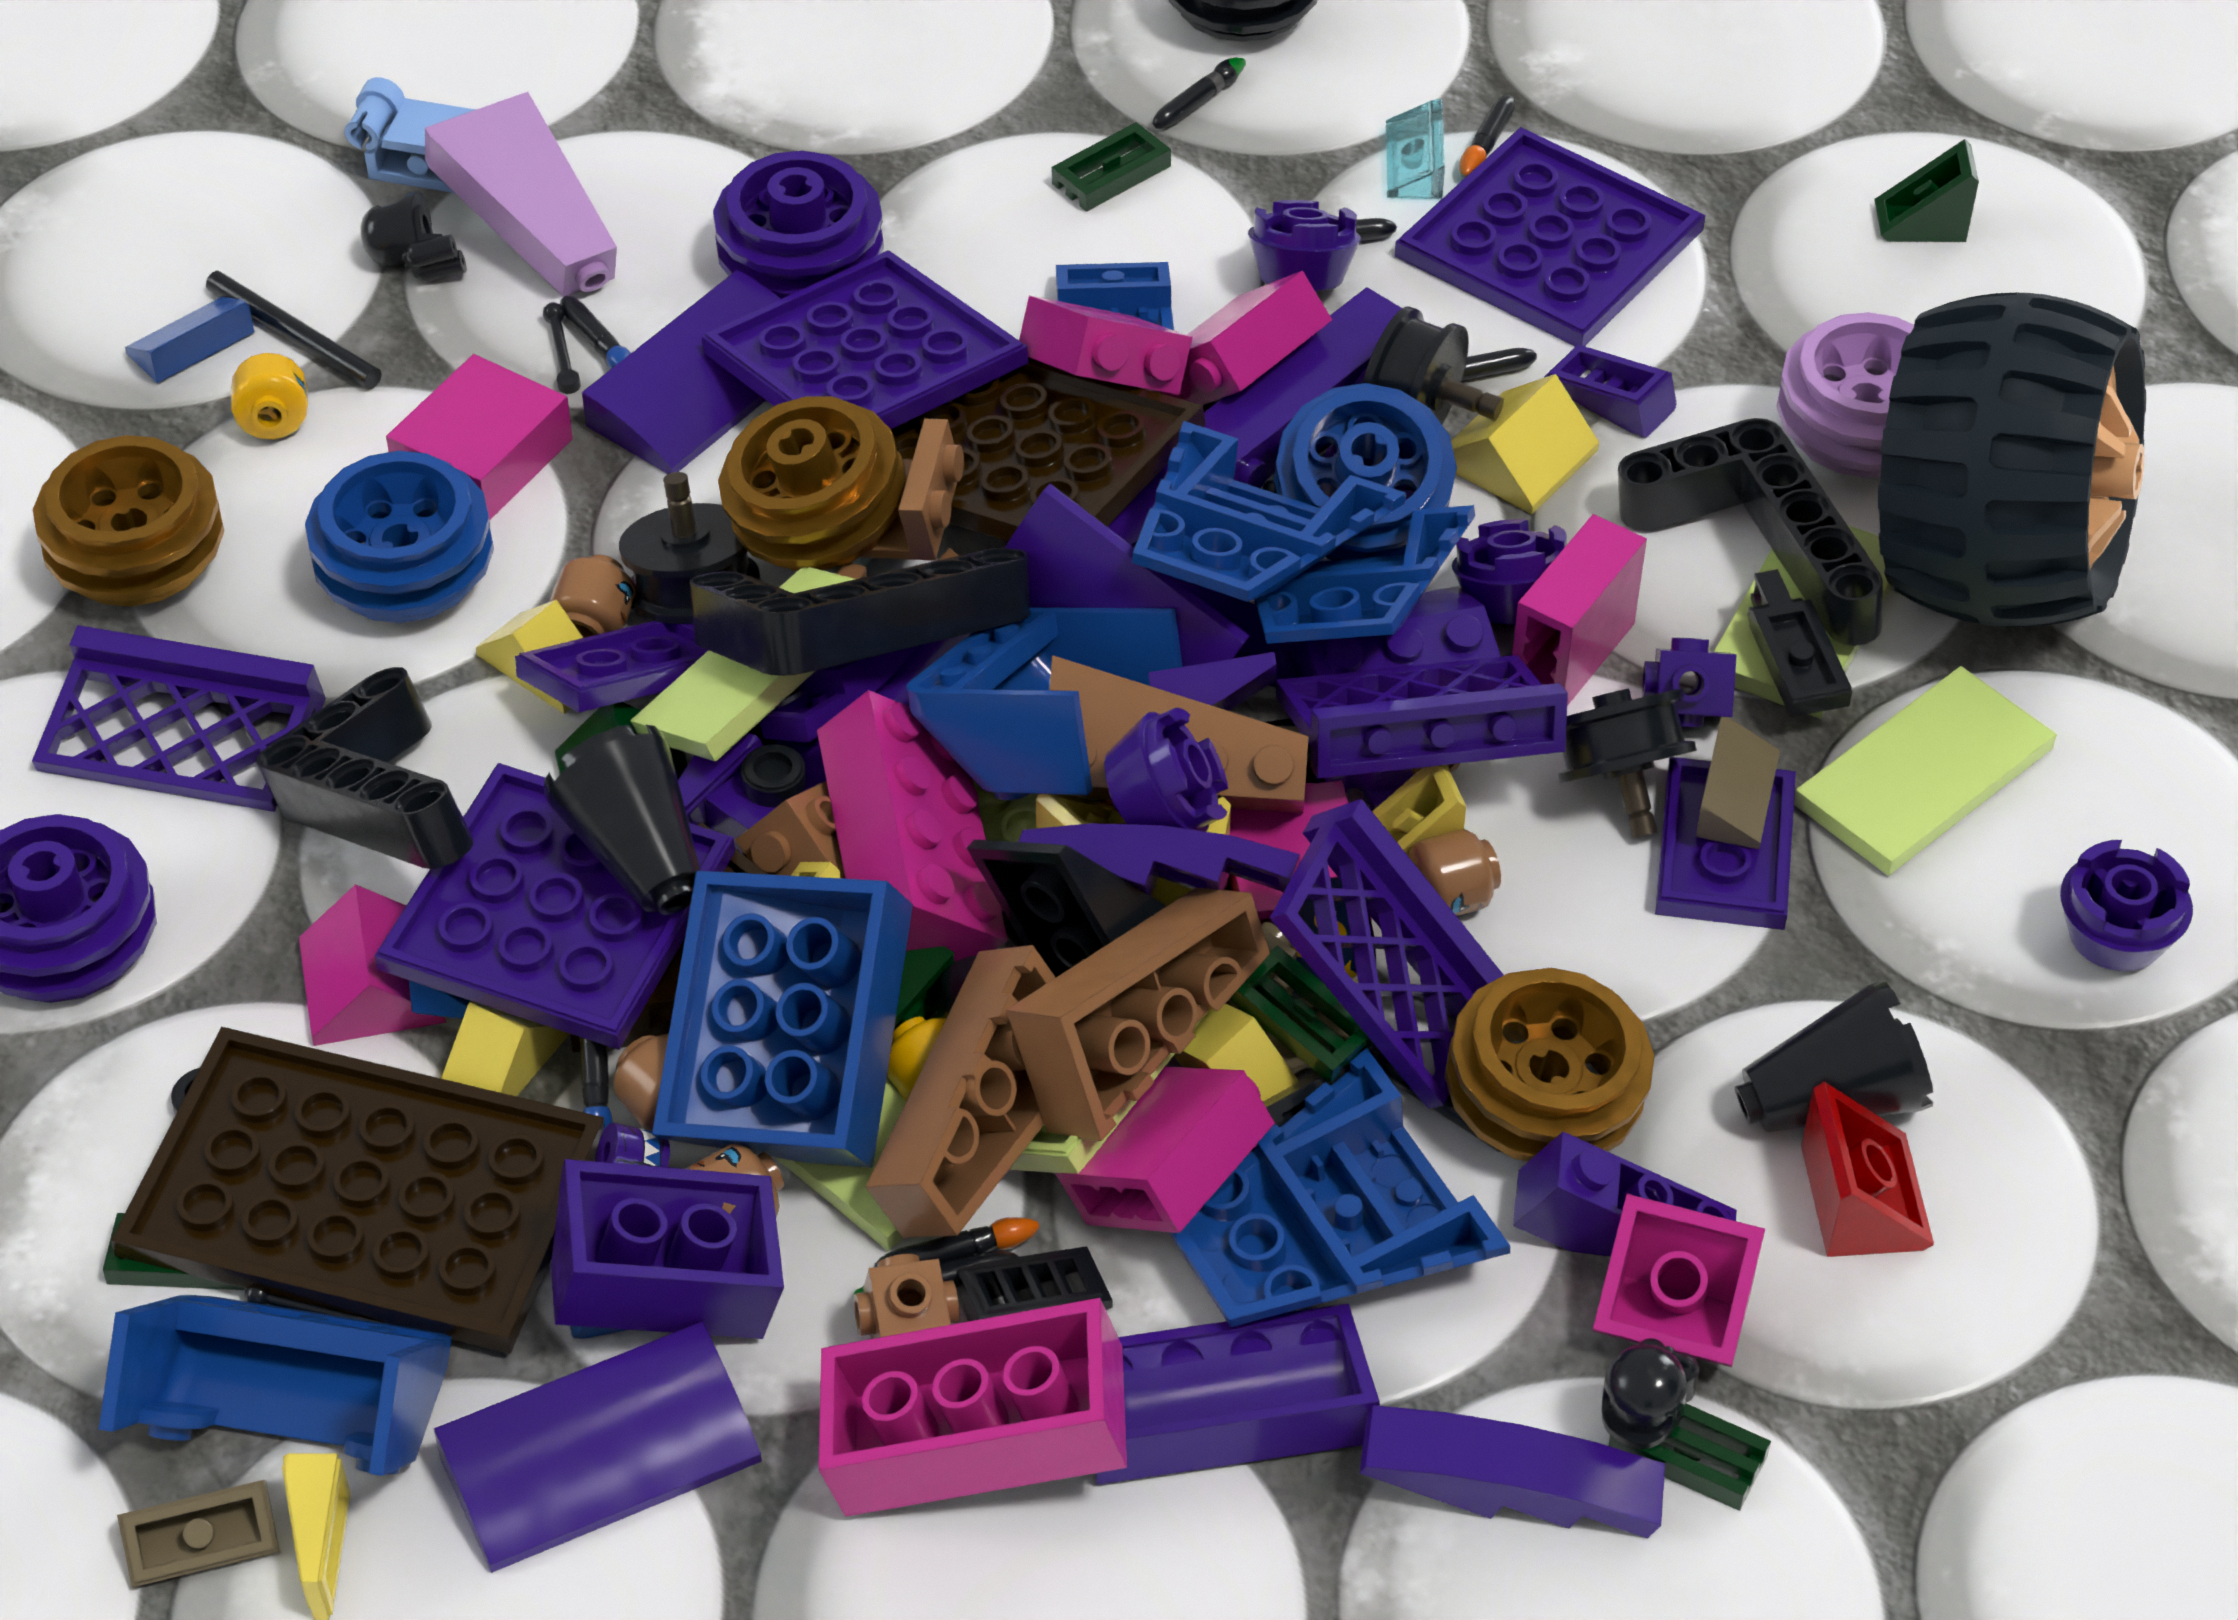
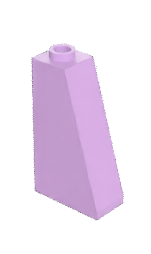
M529 92L425 127V161L428 167L563 297L579 291L591 292L597 290L609 280L615 278L617 246Z

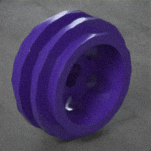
M803 150L774 153L751 162L734 176L732 182L722 190L713 209L718 261L722 269L728 276L737 269L742 271L781 299L879 255L884 248L881 229L883 220L878 193L851 165L828 154Z
M61 814L27 818L0 830V992L21 999L54 1003L84 998L113 984L144 953L157 924L155 893L149 882L147 864L131 840L102 823L93 822L88 818ZM96 894L102 895L97 902L91 901Z

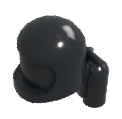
M419 191L408 193L395 204L383 207L379 205L374 206L362 218L360 229L363 247L372 260L379 265L386 267L405 265L406 270H410L415 278H419L424 282L466 273L465 257L461 250H457L453 236L451 234L445 236L433 234L430 210L424 196Z
M1654 1338L1644 1339L1638 1345L1623 1350L1610 1363L1604 1380L1601 1412L1602 1422L1608 1434L1620 1443L1637 1449H1649L1665 1441L1678 1427L1684 1414L1685 1403L1692 1400L1695 1395L1699 1374L1697 1360L1690 1354L1677 1353L1672 1347H1665L1661 1341Z

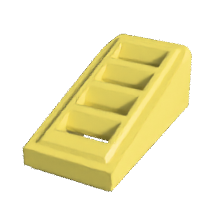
M289 1453L283 1456L282 1471L299 1578L308 1608L311 1609L314 1620H329L330 1615H333L351 1492L342 1460L338 1458L337 1453Z

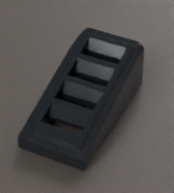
M1087 1246L982 1262L956 1270L957 1296L968 1321L1101 1298L1106 1310L1113 1308L1111 1295ZM1078 1272L1086 1291L1073 1293L1065 1275ZM1051 1280L1058 1296L1047 1297L1041 1283ZM1027 1288L1032 1300L1020 1301L1017 1291ZM1002 1296L1005 1304L994 1306L992 1299Z

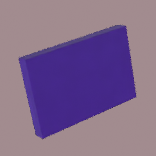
M652 621L519 653L518 656H515L516 677L580 713L663 692L708 650L695 644L692 624H668Z
M1669 757L1655 915L1785 930L1788 913L1796 771L1776 769L1760 849H1754L1696 837L1711 761Z

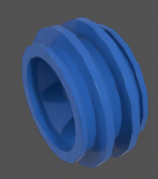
M1362 383L1331 388L1302 405L1282 433L1273 483L1276 494L1319 508L1330 497L1318 485L1330 483L1338 489L1349 475L1393 489L1399 485L1406 484L1411 486L1415 492L1405 501V504L1328 554L1326 558L1329 560L1395 556L1405 555L1413 510L1445 508L1449 506L1457 466L1450 435L1430 408L1399 389ZM1331 445H1335L1337 448V453L1330 458L1318 455ZM1399 453H1401L1406 459L1398 458ZM1362 458L1371 459V466L1363 465Z
M408 451L381 453L367 456L344 467L325 485L323 491L314 499L305 522L316 582L334 602L376 621L405 623L432 618L456 606L486 575L494 551L484 492L465 472L427 453Z

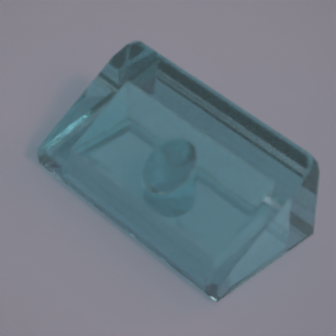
M1435 99L1386 120L1387 198L1442 199L1445 173L1442 99Z

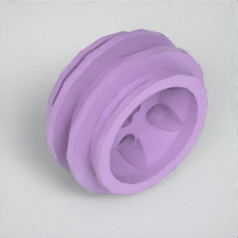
M1870 312L1840 315L1817 325L1814 330L1803 334L1786 353L1776 408L1785 432L1812 461L1841 474L1864 478L1880 477L1881 446L1890 403V390L1893 377L1896 376L1901 359L1902 346L1906 336L1913 330V324L1898 317Z

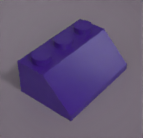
M1459 586L1424 592L1402 628L1393 635L1287 642L1297 678L1501 657L1485 606Z
M565 1159L561 1172L551 1261L555 1325L674 1333L703 1321L711 1336L763 1339L784 1290L771 1176ZM724 1203L736 1206L730 1214L722 1209Z

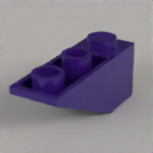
M1561 1132L1518 1170L1513 1226L1571 1252L1611 1257L1627 1194L1736 1221L1737 1210L1566 1132Z

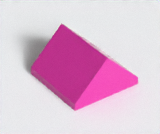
M355 884L299 936L310 1028L314 1046L446 1023V1017L413 1013L411 1009L409 980L377 969L374 955L406 905Z
M1627 1194L1592 1329L1593 1332L1635 1343H1640L1647 1338H1654L1661 1341L1665 1347H1672L1677 1353H1687L1697 1359L1732 1367L1749 1304L1765 1228Z

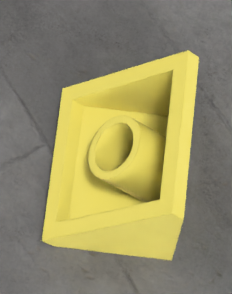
M1556 374L1503 391L1498 397L1504 399V404L1496 420L1478 415L1451 440L1457 466L1456 475L1531 515L1598 451L1599 447L1598 439Z

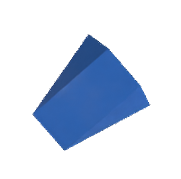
M1183 421L1179 431L1177 447H1173L1168 460L1167 473L1165 478L1161 479L1155 504L1153 508L1149 509L1135 545L1132 563L1248 602L1269 594L1295 579L1345 542L1405 504L1407 493L1349 475L1321 508L1234 480L1238 438Z
M1474 505L1413 510L1405 555L1319 561L1275 591L1254 599L1266 644L1393 635L1402 628L1450 552L1474 519Z
M1368 1048L1350 1061V1070L1331 1086L1325 1082L1306 1097L1305 1107L1284 1125L1279 1127L1274 1124L1257 1143L1256 1148L1243 1159L1180 1233L1168 1232L1230 1327L1510 1253L1509 1243L1475 1196L1472 1195L1458 1202L1403 1126L1402 1095Z

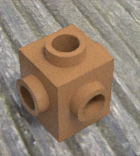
M900 1254L887 1257L879 1261L877 1267L868 1269L862 1290L863 1293L854 1294V1314L859 1336L870 1335L871 1339L959 1322V1303L956 1287L953 1280L943 1281L939 1259L920 1261L919 1256L915 1254Z

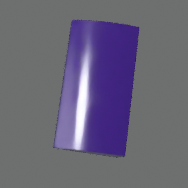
M737 269L582 392L586 426L666 474L679 472L766 401L704 354L701 336L774 303L781 298L752 277Z
M1051 484L1040 494L1005 547L1007 549H1018L1027 552L1030 607L1175 608L1183 667L1236 658L1250 635L1172 576L1133 564L1134 547Z
M1349 1303L1287 1312L1230 1327L1227 1321L1118 1337L1123 1347L1127 1468L1094 1473L1096 1484H1107L1363 1445L1367 1411L1373 1405L1380 1406V1401Z
M703 1321L434 1428L440 1460L491 1573L762 1462L761 1452L743 1407Z

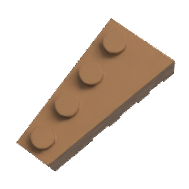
M1052 655L1049 690L1079 691L1093 790L1088 795L1073 796L1086 799L1111 800L1104 768L1107 752L1148 712L1162 714L1173 708H1181L1190 714L1189 723L1185 724V726L1189 729L1197 743L1209 738L1221 760L1228 782V789L1217 793L1218 799L1224 797L1231 804L1232 809L1303 813L1309 736Z
M1196 887L1006 1010L1047 1132L1102 1141L1117 1125L1113 1116L1128 1100L1138 1101L1153 1085L1154 1081L1150 1075L1170 1053L1180 1054L1196 1037L1193 1030L1202 1017L1209 1010L1219 1011L1267 958L1270 951L1251 893Z
M1033 945L978 952L868 1180L867 1190L903 1238L958 1236L1044 1125L1006 1012L1008 1008L1056 978Z

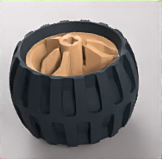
M2019 292L1973 296L1946 303L1920 313L1917 316L1914 328L1906 336L1902 346L1901 359L1896 376L1893 377L1886 427L1883 430L1881 446L1882 461L1880 484L1878 485L1880 555H1883L1885 564L1884 574L1886 580L1890 585L1894 586V591L1919 605L1949 617L1997 627H2036L2060 624L2101 613L2107 608L2108 600L2114 597L2118 587V579L2123 564L2126 561L2144 472L2145 356L2144 350L2141 349L2140 334L2136 328L2090 305L2051 295Z

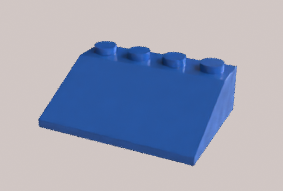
M696 871L652 1135L657 1138L715 1148H722L730 1144H741L751 1149L757 1155L766 1152L770 1157L805 1163L873 1168L913 904L888 881Z

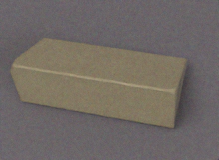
M1721 716L1702 799L1696 837L1760 849L1780 750L1734 720Z
M266 1480L117 1515L132 1588L280 1552Z

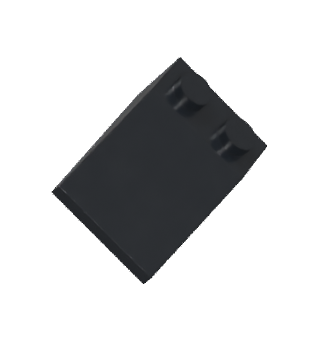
M974 839L967 847L968 852L1024 946L1033 945L1055 977L1066 972L1166 907L1163 903L1067 845Z

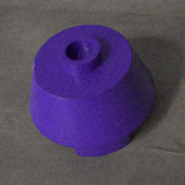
M1309 200L1274 201L1273 213L1266 214L1265 209L1255 208L1254 226L1248 230V236L1261 280L1269 284L1303 270L1316 293L1340 286L1361 241L1360 235L1356 233V213L1344 207L1339 209L1338 217L1320 210L1318 201Z
M1527 519L1500 520L1479 525L1478 538L1469 541L1468 538L1461 537L1456 543L1457 557L1452 562V570L1461 589L1485 606L1490 622L1516 625L1519 600L1567 545V534L1558 525L1549 528V534L1529 531Z
M1173 708L1162 714L1148 712L1106 754L1104 768L1109 794L1113 805L1127 824L1164 825L1206 832L1211 823L1223 819L1227 815L1228 811L1221 804L1218 805L1217 793L1228 789V782L1221 760L1209 738L1197 743L1189 729L1185 726V724L1189 723L1190 714L1184 709Z
M2122 840L2104 841L2085 850L2078 858V862L2066 873L2062 881L2060 898L2070 938L2075 948L2083 957L2100 967L2115 971L2142 969L2157 960L2187 931L2193 916V904L2188 892L2190 880L2183 867L2172 856L2161 849L2156 848L2155 854L2152 856L2139 850L2121 849Z

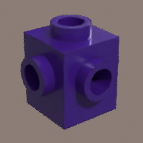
M1672 637L1671 649L1656 648L1655 661L1644 662L1642 697L1680 689L1679 680L1681 676L1686 672L1692 671L1696 676L1695 687L1691 691L1683 693L1684 698L1676 703L1681 726L1704 727V716L1732 717L1737 654L1709 651V639Z

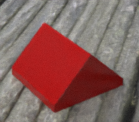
M1826 1082L1814 1087L1801 1149L1827 1257L1924 1251L1933 1246L1934 1241L1906 1133Z

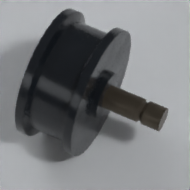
M1410 306L1399 310L1384 329L1372 353L1363 379V383L1403 391L1430 408L1441 424L1444 423L1452 405L1471 412L1477 411L1481 416L1496 420L1504 404V399L1488 392L1483 394L1482 390L1461 383L1469 348L1467 329L1456 323L1448 324L1444 328L1424 321L1422 312Z
M673 472L663 478L665 493L668 498V508L650 513L630 525L620 538L619 551L622 562L633 571L631 579L636 587V595L632 602V609L640 616L652 621L668 624L693 623L690 579L712 572H737L760 581L761 576L758 565L748 556V550L735 537L731 519L725 513L722 505L692 503L687 474Z
M1629 688L1592 697L1595 709L1567 716L1565 752H1563L1566 770L1558 774L1560 783L1604 773L1605 779L1618 776L1626 813L1630 815L1628 821L1632 838L1657 832L1654 815L1650 812L1651 803L1643 770L1654 768V761L1697 751L1695 741H1686L1684 739L1676 703L1684 698L1683 690L1677 689L1632 700Z

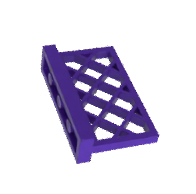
M77 625L69 644L74 656L73 662L32 759L36 771L260 810L276 811L277 804L266 783L263 789L240 786L236 784L231 775L255 763L260 752L323 708L326 697L313 664ZM86 680L112 684L117 692L85 710L78 700ZM155 691L168 693L172 696L175 704L144 720L133 704ZM214 701L230 705L234 714L202 730L192 714ZM126 707L136 724L103 741L93 724ZM273 711L291 714L286 728L264 740L261 739L252 725V722ZM185 717L195 734L162 751L152 734ZM244 727L254 745L222 761L212 743ZM84 728L87 729L96 744L74 757L56 754L63 739ZM143 738L146 739L155 754L134 767L118 765L112 756ZM203 748L215 765L194 777L177 775L172 767L174 763Z
M1518 655L1276 680L1277 700L1300 733L1309 736L1308 744L1311 747L1310 768L1317 779L1565 752L1568 692L1560 683L1542 685Z
M1362 799L1313 815L1302 833L1311 844L1271 914L1270 919L1428 1109L1443 1106L1450 1094L1444 1076L1449 1046L1454 1032H1449L1446 1010L1456 1021L1458 1014L1477 989L1502 977L1504 974ZM1328 865L1342 881L1343 889L1331 887ZM1305 900H1313L1318 934H1314L1298 914ZM1334 901H1345L1351 936L1339 935ZM1368 914L1381 929L1382 937H1371ZM1342 948H1353L1358 983H1355L1345 971ZM1373 949H1384L1390 984H1379ZM1407 962L1419 975L1421 985L1410 984ZM1381 996H1392L1398 1031H1394L1385 1020ZM1413 996H1423L1429 1031H1418ZM1420 1043H1431L1435 1066L1433 1076L1424 1067Z

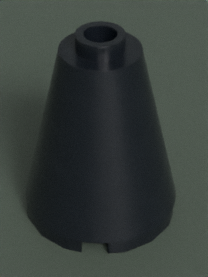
M646 724L649 734H634L630 725L617 726L596 734L570 749L561 758L566 769L558 776L555 782L550 772L544 780V795L551 808L643 910L647 912H660L662 915H671L691 904L696 871L701 870L670 747L666 738L656 726Z
M1878 981L1866 986L1743 1068L1742 1076L1744 1083L1735 1086V1093L1747 1122L1752 1124L1760 1121L1766 1132L1805 1127L1813 1088L1823 1082L1831 1085L1879 1117L1918 1112L1932 1107L1934 1102L1926 1096L1933 1093V1086L1925 1057L1911 1023L1903 1025L1898 1018H1893L1889 1008L1901 1003L1888 983Z

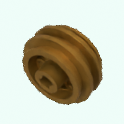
M805 396L777 404L751 420L734 440L731 450L726 456L718 484L722 507L731 519L734 535L752 556L776 566L798 571L801 567L826 570L844 565L874 548L890 530L895 518L899 515L898 509L907 478L901 454L896 449L893 433L874 411L833 396Z
M124 435L95 441L71 453L52 471L49 479L42 485L32 509L38 542L41 544L46 568L63 587L105 605L133 607L159 602L188 588L216 557L224 534L212 474L195 456L155 437Z
M1551 967L1507 973L1476 990L1457 1016L1454 1035L1449 1046L1444 1077L1455 1111L1476 1136L1513 1159L1528 1162L1561 1132H1566L1605 1151H1610L1622 1144L1642 1115L1644 1100L1651 1089L1655 1055L1644 1023L1619 995L1585 974ZM1526 1039L1525 1042H1522L1520 1044L1511 1043L1513 1041ZM1590 1062L1599 1075L1591 1073L1585 1064Z

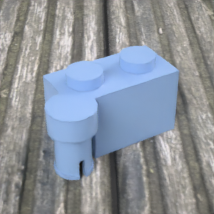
M374 77L367 80L356 98L357 110L351 121L346 125L344 134L350 144L358 149L363 147V143L369 137L365 144L366 151L364 153L368 178L454 193L428 167L425 161V127L476 109L408 99L404 97L403 91L398 85L388 79Z

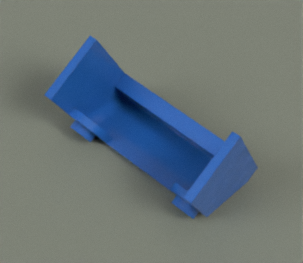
M1030 607L1031 616L1025 620L969 634L906 685L910 713L980 788L988 792H994L995 798L1014 800L1026 797L1031 793L1088 795L1093 788L1079 691L1049 690L1052 655L1150 686L1148 672L1183 667L1175 608Z
M179 1295L115 1312L98 1430L114 1432L137 1423L149 1425L147 1433L149 1436L166 1440H190L193 1429L217 1425L344 1446V1454L357 1458L356 1469L380 1476L398 1474L401 1467L416 1461L448 1367L452 1337L442 1333L221 1297Z

